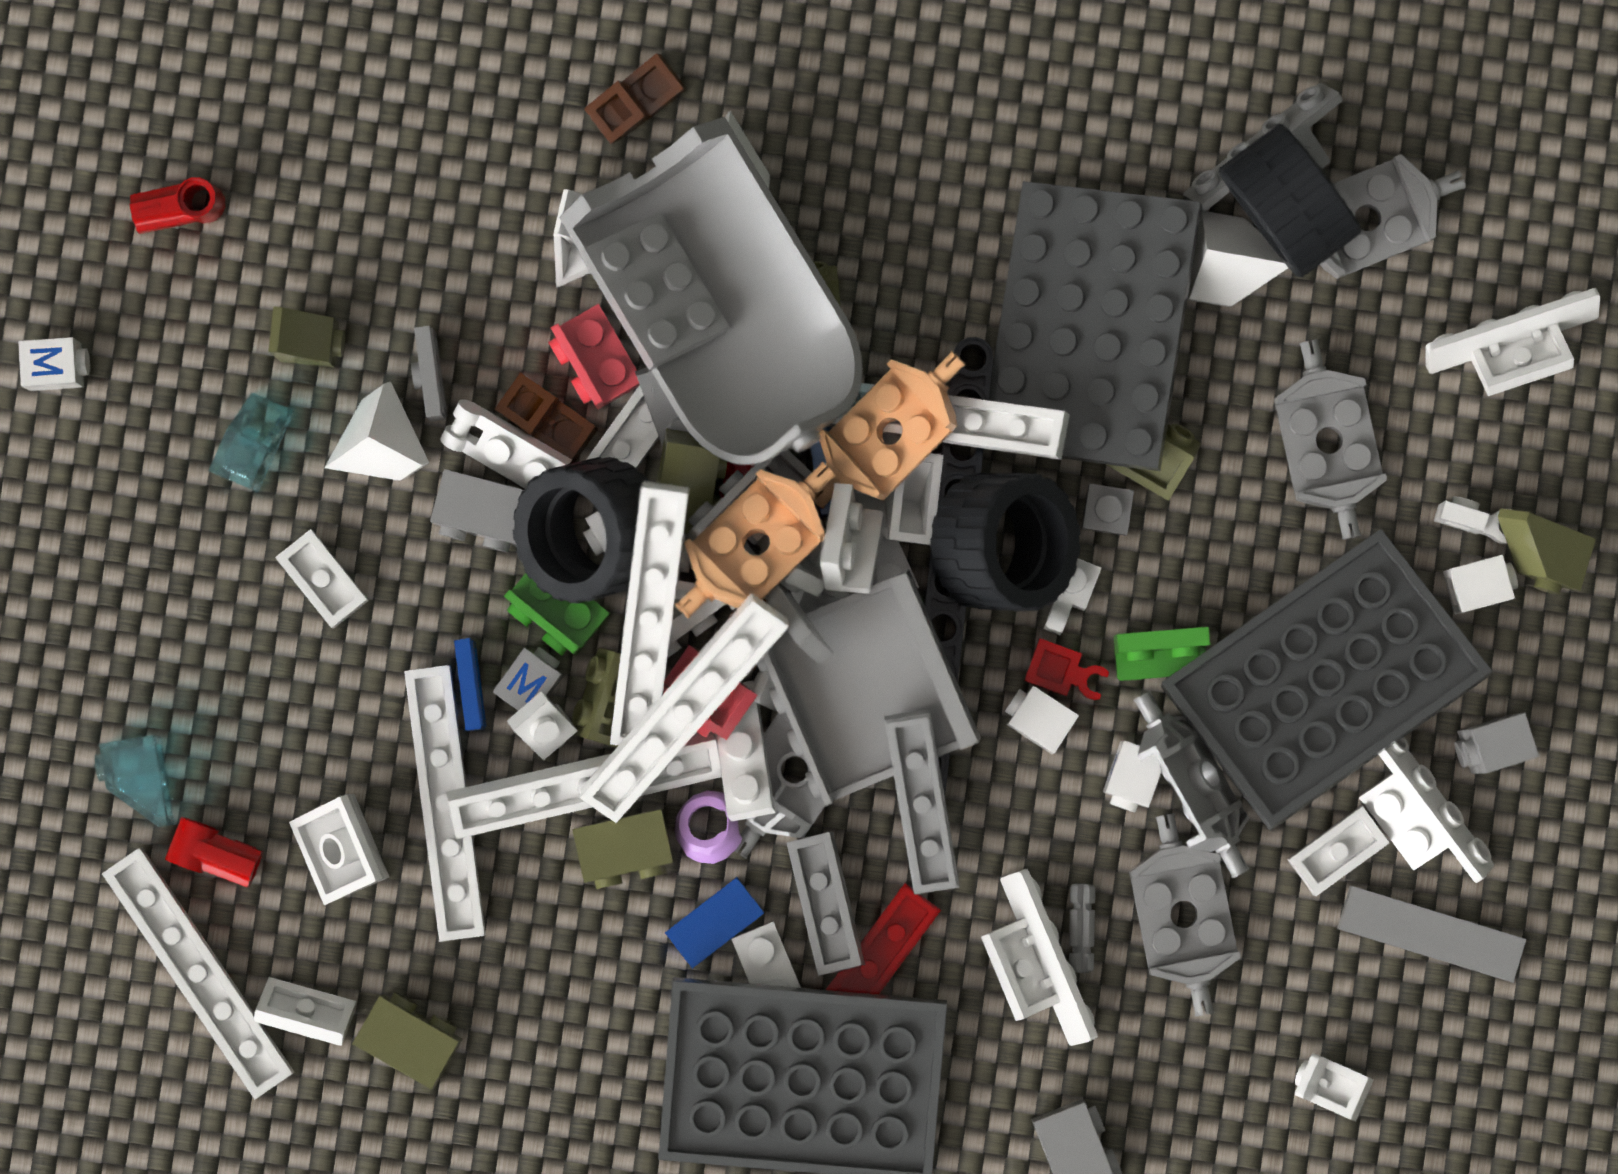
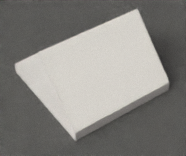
M355 794L340 796L289 822L324 905L389 878V874Z

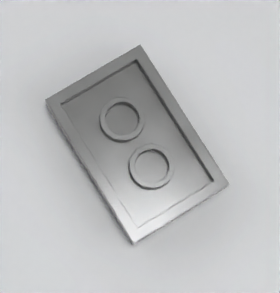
M661 212L585 247L581 252L580 256L649 371L725 334L730 328Z

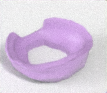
M707 790L693 795L683 804L676 816V839L686 856L697 862L715 864L730 856L742 841V837L739 834L738 820L731 822L727 816L723 792ZM709 806L725 811L727 817L725 831L708 840H700L692 835L689 823L696 810Z

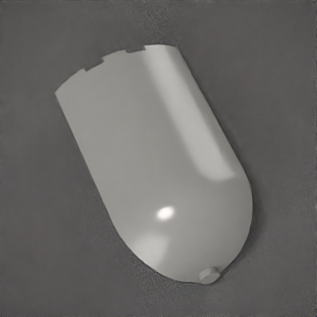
M725 117L718 118L692 127L670 147L653 157L652 161L656 167L634 179L629 172L611 183L582 194L559 218L581 253L585 247L656 213H662L730 328L725 334L651 370L685 428L705 449L728 462L751 465L766 461L792 447L795 448L796 452H801L817 443L821 439L818 432L845 413L855 401L862 381V357L852 326L728 121Z

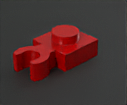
M1039 638L1024 682L1065 697L1068 695L1070 686L1073 685L1078 687L1079 692L1085 698L1099 700L1101 694L1090 690L1087 686V680L1093 674L1107 678L1109 671L1098 665L1087 668L1079 667L1078 664L1082 653Z

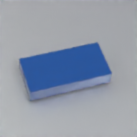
M471 638L454 640L465 731L484 730L487 727L476 642Z
M736 877L667 930L665 934L693 969L762 916L764 911L738 877Z

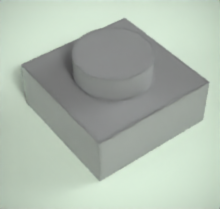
M1089 483L1082 529L1127 536L1134 490Z

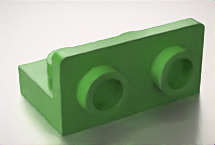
M527 573L512 590H508L504 595L512 603L507 611L526 627L532 621L546 631V634L541 639L561 656L567 650L577 655L610 615L608 611L594 600L582 603H569V601H559L552 598V595L540 590Z
M1209 627L1124 633L1113 636L1117 679L1119 681L1170 677L1206 651V646L1210 645Z

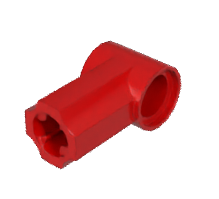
M191 177L178 185L130 195L129 206L137 232L144 234L195 222L211 223L216 221L225 209V197L222 191L209 181L200 177ZM208 190L210 195L208 205L203 210L194 211L192 208L193 196L198 191Z
M181 816L165 860L188 870L202 874L205 871L249 888L256 876L264 851L218 834L219 830Z

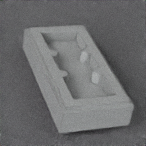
M430 326L415 327L418 362L411 363L415 390L422 389L426 418L430 422L446 420L448 415L437 333Z

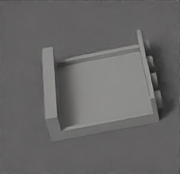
M910 570L872 585L870 593H853L805 613L834 653L823 664L817 663L799 647L787 629L757 662L761 672L768 670L775 686L770 688L769 692L776 710L779 714L786 712L793 729L787 731L791 746L797 756L804 754L811 770L805 773L808 786L815 798L822 796L825 806L832 804L836 799L894 776L884 721L885 716L930 709L938 757L956 749H964L974 745L981 739Z

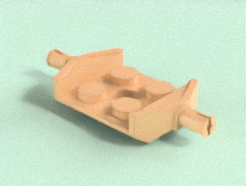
M951 351L934 371L930 370L928 373L891 359L887 363L890 370L829 432L824 429L819 432L821 437L820 444L827 467L836 475L835 478H832L815 494L817 498L815 503L820 508L824 509L825 505L832 499L835 483L852 484L854 490L884 501L957 427L956 413L946 392L949 387L945 384L966 365L955 352ZM891 421H899L902 426L901 438L896 443L887 445L883 440V430Z
M821 462L804 482L799 481L798 483L760 469L755 474L757 480L694 541L687 539L684 542L697 581L694 583L695 587L675 606L688 619L707 599L711 602L716 599L735 608H739L751 593L763 600L824 541L825 532L814 503L817 501L815 494L832 478L836 477L833 471L827 468L826 464ZM756 533L765 534L770 539L768 549L761 555H751L745 551L746 540Z

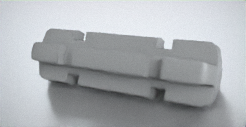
M1075 883L1070 887V903H1073V909H1070L1069 946H1073V951L1069 953V964L1076 973H1089L1094 969V954L1091 953V947H1094L1095 910H1092V903H1095V887L1092 884Z

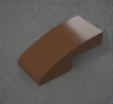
M656 53L626 79L614 83L586 106L584 110L609 143L614 144L684 93L687 88L663 56Z
M521 372L495 407L498 413L527 434L572 459L571 463L576 462L598 431L594 424L566 406L554 395Z

